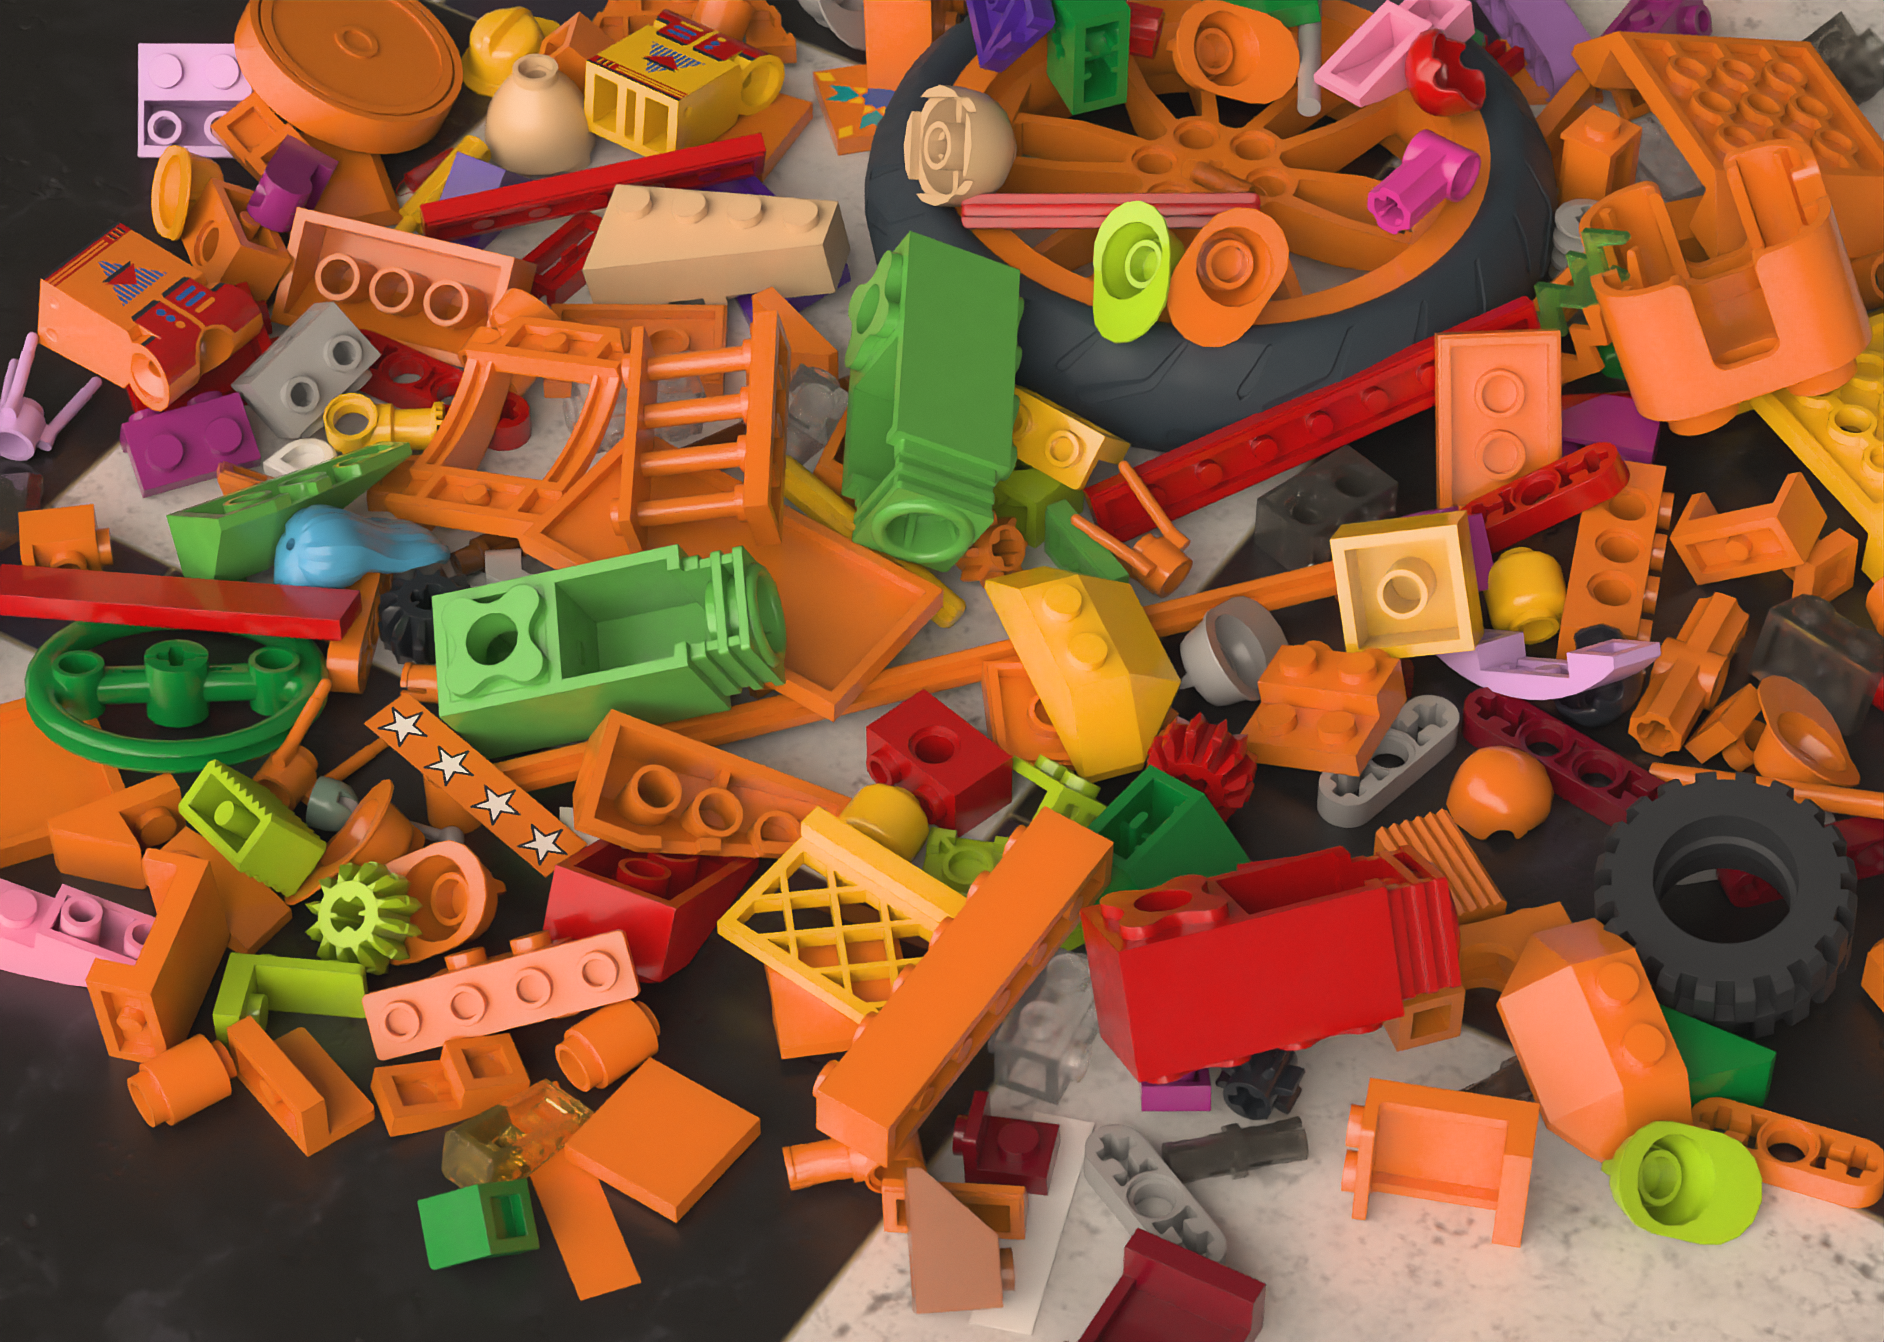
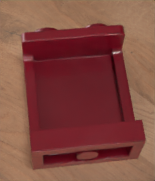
M1137 1227L1124 1247L1122 1276L1078 1342H1254L1263 1328L1266 1283Z

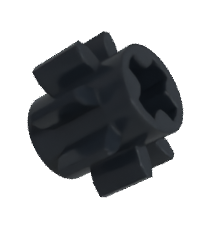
M1276 1048L1252 1054L1251 1059L1242 1065L1220 1067L1222 1071L1215 1083L1216 1086L1223 1088L1224 1101L1236 1114L1250 1120H1267L1274 1107L1287 1115L1291 1112L1302 1092L1299 1083L1305 1074V1069L1297 1066L1298 1058L1295 1051H1285Z

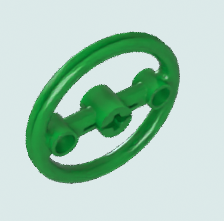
M74 621L54 633L39 647L28 664L24 682L26 706L34 724L52 742L66 751L91 762L118 769L146 773L202 772L208 762L215 759L231 767L262 758L277 751L285 741L319 682L324 678H328L329 672L326 668L324 655L312 639L239 633L228 634L248 638L268 647L254 651L250 655L248 663L209 664L208 651L201 644L190 640L175 639L162 641L147 649L144 655L145 665L105 666L104 660L100 655L88 650L129 635L178 629ZM328 695L326 696L323 705L317 713L312 724L319 718L324 706L327 703ZM249 701L251 709L255 712L270 716L250 727L231 733L185 740H151L128 737L104 731L83 722L102 715L106 710V704L146 703V713L151 721L165 727L174 728L188 727L201 723L209 716L210 702Z

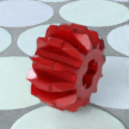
M1200 712L1190 722L1176 716L1172 723L1167 725L1166 730H1161L1159 736L1154 737L1147 752L1149 758L1146 768L1152 765L1204 793L1222 820L1226 822L1235 813L1237 808H1242L1244 802H1248L1255 786L1253 781L1257 771L1258 755L1247 750L1248 735H1232L1228 732L1227 719L1218 725L1209 724Z

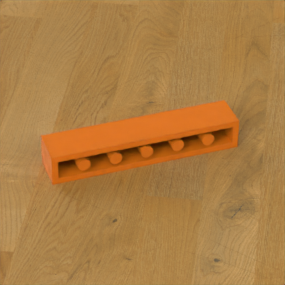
M1046 806L1041 809L1028 827L1023 824L1019 825L1009 837L1003 851V858L992 872L984 870L976 877L967 894L966 904L953 919L947 916L939 923L931 937L928 951L917 965L909 963L899 973L893 984L890 999L878 1013L870 1011L862 1019L854 1033L852 1046L839 1062L834 1059L829 1061L821 1070L813 1087V1096L816 1098V1129L881 1166L888 1168L1081 921L1080 908L1093 906L1111 883L1114 842Z

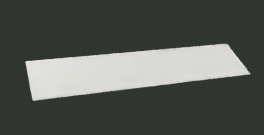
M1034 1111L1031 1121L1060 1124V1146L1048 1196L1028 1194L1029 1207L1025 1240L999 1239V1248H1012L1015 1274V1290L1002 1292L1004 1308L972 1310L968 1322L1028 1335L1032 1334L1083 1165L1085 1143L1095 1125L1093 1122Z

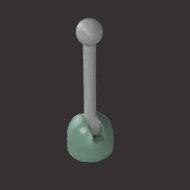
M320 776L309 798L306 812L307 826L323 831L338 832L360 803L358 795L346 783ZM410 821L423 833L425 839L436 842L452 840L464 844V834L458 827L448 826L442 830Z

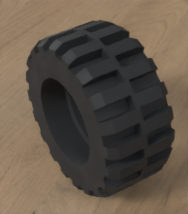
M1711 771L1695 773V783L1682 786L1679 779H1674L1658 786V798L1651 801L1647 796L1640 797L1626 809V823L1620 821L1613 824L1605 838V853L1599 855L1594 874V918L1605 925L1603 927L1605 931L1618 935L1635 948L1659 1004L1732 1034L1736 1031L1750 1030L1752 1038L1756 1039L1774 1034V1024L1782 1018L1790 1026L1798 1023L1809 1016L1810 999L1815 1003H1824L1834 991L1837 974L1845 972L1851 956L1858 900L1856 896L1858 878L1854 860L1846 856L1847 841L1837 826L1831 824L1824 828L1826 812L1814 801L1806 798L1799 804L1793 800L1794 788L1777 780H1773L1770 787L1756 783V774L1736 771L1735 780L1717 779V772ZM1710 869H1735L1753 874L1773 886L1788 904L1790 912L1777 927L1759 938L1742 943L1721 944L1698 939L1678 928L1665 915L1660 907V901L1676 883L1692 874Z

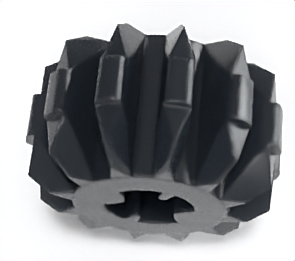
M440 567L433 575H424L418 569H415L411 580L393 578L390 592L380 595V604L378 606L380 640L384 643L385 650L392 651L398 664L412 661L416 664H436L432 596L472 588L468 584L465 574L448 578L443 567Z

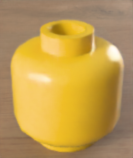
M1517 547L1505 551L1493 563L1488 576V589L1483 590L1492 627L1495 630L1523 632L1525 644H1535L1548 640L1560 629L1567 593L1560 564L1553 556L1540 551H1533L1526 547Z
M882 783L866 785L855 794L838 817L910 863L925 845L930 830L926 814L917 798L911 792L901 787Z

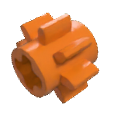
M992 510L994 512V522L955 563L962 571L960 577L962 582L980 581L982 588H984L987 579L1023 571L1021 563L1024 560L1026 547L1028 546V541L1024 540L1021 532L1015 527L1017 519L1015 517L997 518L994 510Z

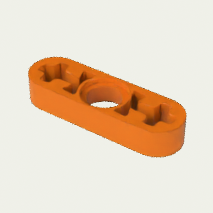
M368 572L354 584L345 587V589L360 590L362 611L341 641L330 640L326 668L329 672L328 679L332 682L330 691L357 694L364 692L379 639L378 606L380 604V595L390 592L392 589L393 573Z
M1707 1098L1698 1102L1692 1108L1693 1126L1714 1131V1128L1726 1130L1725 1135L1740 1141L1756 1160L1763 1183L1848 1208L1869 1207L1879 1201L1883 1195L1884 1150L1868 1139L1727 1098ZM1749 1136L1757 1138L1755 1149L1747 1147ZM1788 1143L1798 1147L1805 1157L1797 1162H1784L1773 1157L1768 1148L1773 1144ZM1818 1156L1826 1158L1824 1169L1816 1168ZM1850 1167L1863 1171L1860 1178L1847 1175Z

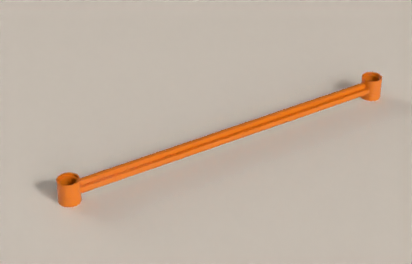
M1333 561L1143 606V609L1158 638L1192 630L1203 620L1207 611L1233 597L1245 596L1257 601L1268 611L1334 596L1338 603L1339 599ZM1007 639L883 669L840 716L907 700L923 688L932 694L981 682L983 661L1021 660L1011 640ZM783 694L734 705L728 711L659 724L657 726L714 747L825 720L826 718ZM588 741L494 763L493 765L525 792L575 781L579 774ZM423 774L427 815L432 827L443 830L445 827L455 826L461 829L463 834H467L482 824Z

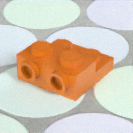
M1314 640L1308 641L1304 645H1281L1257 681L1261 703L1241 734L1248 735L1247 750L1258 755L1257 763L1359 777L1407 701L1401 661L1398 658H1392L1387 652L1379 648H1367L1363 652L1354 653L1333 651L1325 643Z

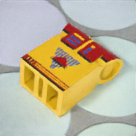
M664 9L658 15L653 26H644L586 60L584 113L589 132L645 157L711 143L736 124L739 114L745 116L754 115L767 108L776 99L784 82V64L777 56L673 11Z

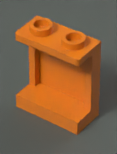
M147 848L142 858V864L157 916L138 959L133 966L95 957L85 979L109 1056L143 1063L184 1042L188 1037L231 938L210 860L201 859L199 856L185 850L168 852Z
M1370 1078L1365 1106L1351 1104L1345 1146L1359 1148L1358 1150L1347 1149L1341 1191L1354 1193L1352 1219L1366 1221L1369 1199L1373 1192L1496 1210L1492 1244L1520 1248L1540 1103Z

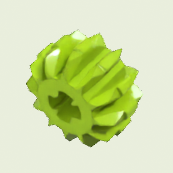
M370 861L369 863H364L363 866L353 863L340 864L338 880L330 877L318 880L324 893L322 901H313L305 904L313 914L318 915V921L305 931L312 940L321 942L317 952L318 957L324 961L339 960L347 963L362 964L367 973L375 975L389 973L390 958L398 961L410 958L404 941L407 936L415 937L423 934L418 926L410 923V917L423 905L418 902L417 898L407 895L411 882L405 876L391 873L386 865Z

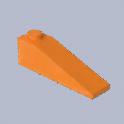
M614 709L609 711L588 739L572 794L575 830L635 852L778 859L801 837V822L817 806L838 818L852 800V798Z

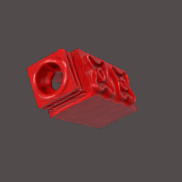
M1409 844L1399 846L1398 850L1390 852L1383 850L1376 852V855L1365 857L1362 855L1351 858L1350 853L1341 845L1208 878L1197 874L1183 875L1150 889L1113 892L1103 896L1099 900L1100 904L1080 908L1100 1037L1139 1083L1144 1081L1151 1084L1171 1083L1199 1069L1242 1065L1251 1059L1252 1054L1276 1048L1285 1051L1303 1050L1331 1036L1371 1033L1380 1029L1384 1021L1404 1017V1000L1416 998L1417 994L1425 992L1427 994L1439 992V989L1445 987L1453 989L1462 986L1459 966L1461 951L1460 926L1456 907L1448 887V880L1433 862L1426 860Z

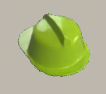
M1143 201L1125 202L1112 210L1101 224L1094 242V322L1102 337L1116 344L1134 341L1144 335L1158 320L1162 310L1166 307L1173 270L1186 252L1183 243L1177 235L1168 229L1166 219L1158 209Z
M1653 1121L1638 1129L1634 1135L1624 1140L1615 1151L1613 1159L1605 1160L1601 1164L1600 1170L1609 1176V1186L1614 1201L1634 1225L1652 1234L1695 1244L1722 1245L1739 1237L1755 1220L1762 1201V1177L1754 1156L1740 1141L1720 1132L1675 1121Z

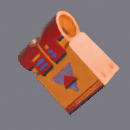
M119 221L104 230L40 280L38 343L122 388L130 384L137 397L146 406L156 411L164 410L198 383L203 374L219 366L257 336L263 325L261 310L255 300L245 291L227 283L215 282L208 284L203 272Z

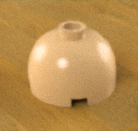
M938 85L927 89L921 97L930 99L925 103L922 112H911L904 140L905 169L908 178L919 180L921 188L925 192V194L916 193L921 201L933 206L960 207L961 202L979 194L996 193L1004 184L1017 152L1014 132L1007 113L989 95L973 89L949 85Z

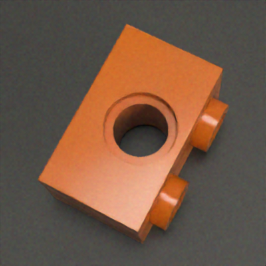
M211 177L187 216L180 236L193 267L204 273L208 284L221 282L235 286L236 283L247 281L254 300H265L267 302L289 266L291 258L279 232L260 225L249 215L247 204L254 191Z

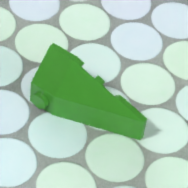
M381 441L166 515L183 576L187 578L248 582L246 577L268 570L274 565L276 546L281 535L285 532V524L298 510L316 504L344 509L411 456L410 443Z

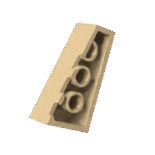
M616 184L582 271L593 304H671V302L704 299L705 305H726L728 300L738 295L758 293L770 287H773L783 298L836 293L851 249L838 201Z

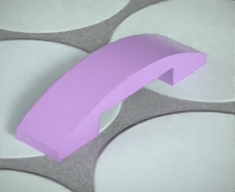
M1484 629V635L1475 650L1435 655L1464 678L1483 688L1488 687L1493 692L1521 699L1548 700L1574 695L1630 677L1653 663L1661 656L1659 642L1611 639L1567 652V660L1526 657L1523 632Z

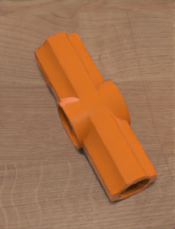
M1715 592L1709 598H1699L1676 639L1667 637L1660 647L1661 656L1654 661L1649 686L1630 718L1628 734L1638 741L1641 750L1659 757H1663L1671 751H1680L1702 710L1711 711L1715 707L1725 685L1730 660L1734 653H1736L1748 628L1750 615L1740 608L1736 598L1719 592Z

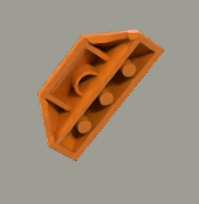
M1591 918L1531 934L1496 1007L1535 1102L1540 1103V1114L1546 1128L1587 1156L1602 1163L1605 1160L1613 1159L1615 1151L1624 1140L1634 1135L1638 1129L1653 1121H1675L1693 1126L1687 1069L1635 948L1618 935L1605 931L1603 929L1605 925L1597 919Z

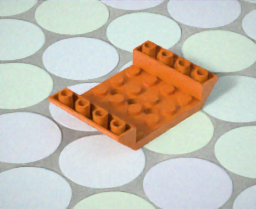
M1617 31L1574 45L1571 55L1593 87L1606 91H1613L1617 88L1637 89L1651 112L1660 121L1676 148L1680 150L1698 176V180L1706 188L1689 228L1710 259L1740 249L1745 244L1747 238L1723 165L1724 158L1732 150L1773 139H1795L1805 142L1812 148L1850 262L1884 248V141L1810 42Z

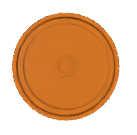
M249 0L235 32V54L241 71L256 94L274 112L301 131L319 140L357 152L394 154L413 150L429 142L441 129L461 90L463 82L462 61L452 37L431 11L418 0Z

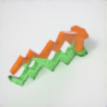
M1596 228L1583 229L1581 235L1586 254L1572 250L1565 254L1574 286L1547 282H1537L1534 285L1540 311L1536 312L1541 329L1557 328L1561 331L1562 337L1570 331L1576 355L1561 353V388L1568 382L1601 371L1605 365L1596 346H1608L1612 342L1593 290L1590 276L1617 268L1623 287L1633 286L1634 290L1649 287L1638 246H1633L1627 252L1628 270L1614 264L1610 268L1608 266L1603 246L1624 245L1631 238L1630 233L1627 231ZM1562 307L1582 309L1588 325L1573 323L1568 331Z

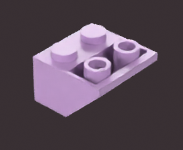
M138 44L139 158H160L166 148L173 145L188 148L189 152L207 158H234L213 136L210 125L254 92L238 64L234 44Z

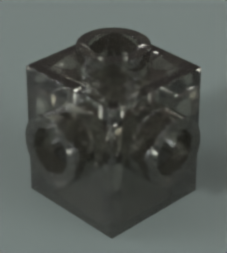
M1840 11L1803 40L1813 45L1857 106L1871 99L1884 87V43L1870 27L1861 33L1847 16Z

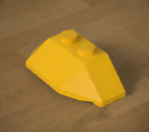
M1040 566L987 579L984 588L1078 776L1094 783L1142 770L1149 756L1147 752L1154 737L1158 736L1180 688L1181 680L1132 586L1125 582L1048 566Z

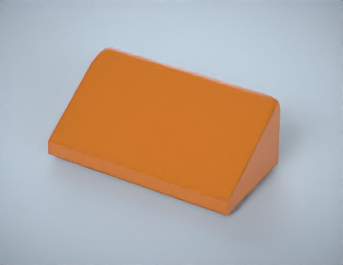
M883 1178L884 1231L907 1233L904 1180ZM937 1181L995 1231L999 1239L1025 1240L1029 1196L1025 1186Z

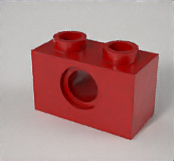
M924 688L866 726L867 772H869L876 784L882 783L901 787L911 792L917 798L926 814L928 824H934L938 828L957 830V837H961L1012 802L1013 757Z

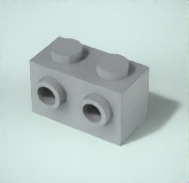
M334 301L314 303L231 386L236 392L240 393L242 399L278 438H298L300 435L303 438H308L324 425V411L332 399L341 394L355 393L368 382L372 376V372L368 368L381 354Z

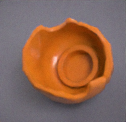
M1490 746L1473 752L1459 767L1451 783L1446 805L1454 822L1474 838L1486 840L1496 831L1508 830L1514 834L1515 839H1520L1528 830L1534 829L1547 819L1554 797V790L1544 765L1534 756L1511 747Z

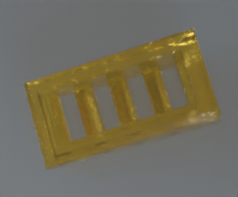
M545 1078L445 1132L442 1172L447 1179L460 1188L482 1183L525 1179L559 1152L570 1137L594 1112ZM540 1109L553 1120L548 1123L535 1114V1112ZM519 1125L521 1128L527 1131L528 1134L522 1132L520 1129L517 1128V1126Z

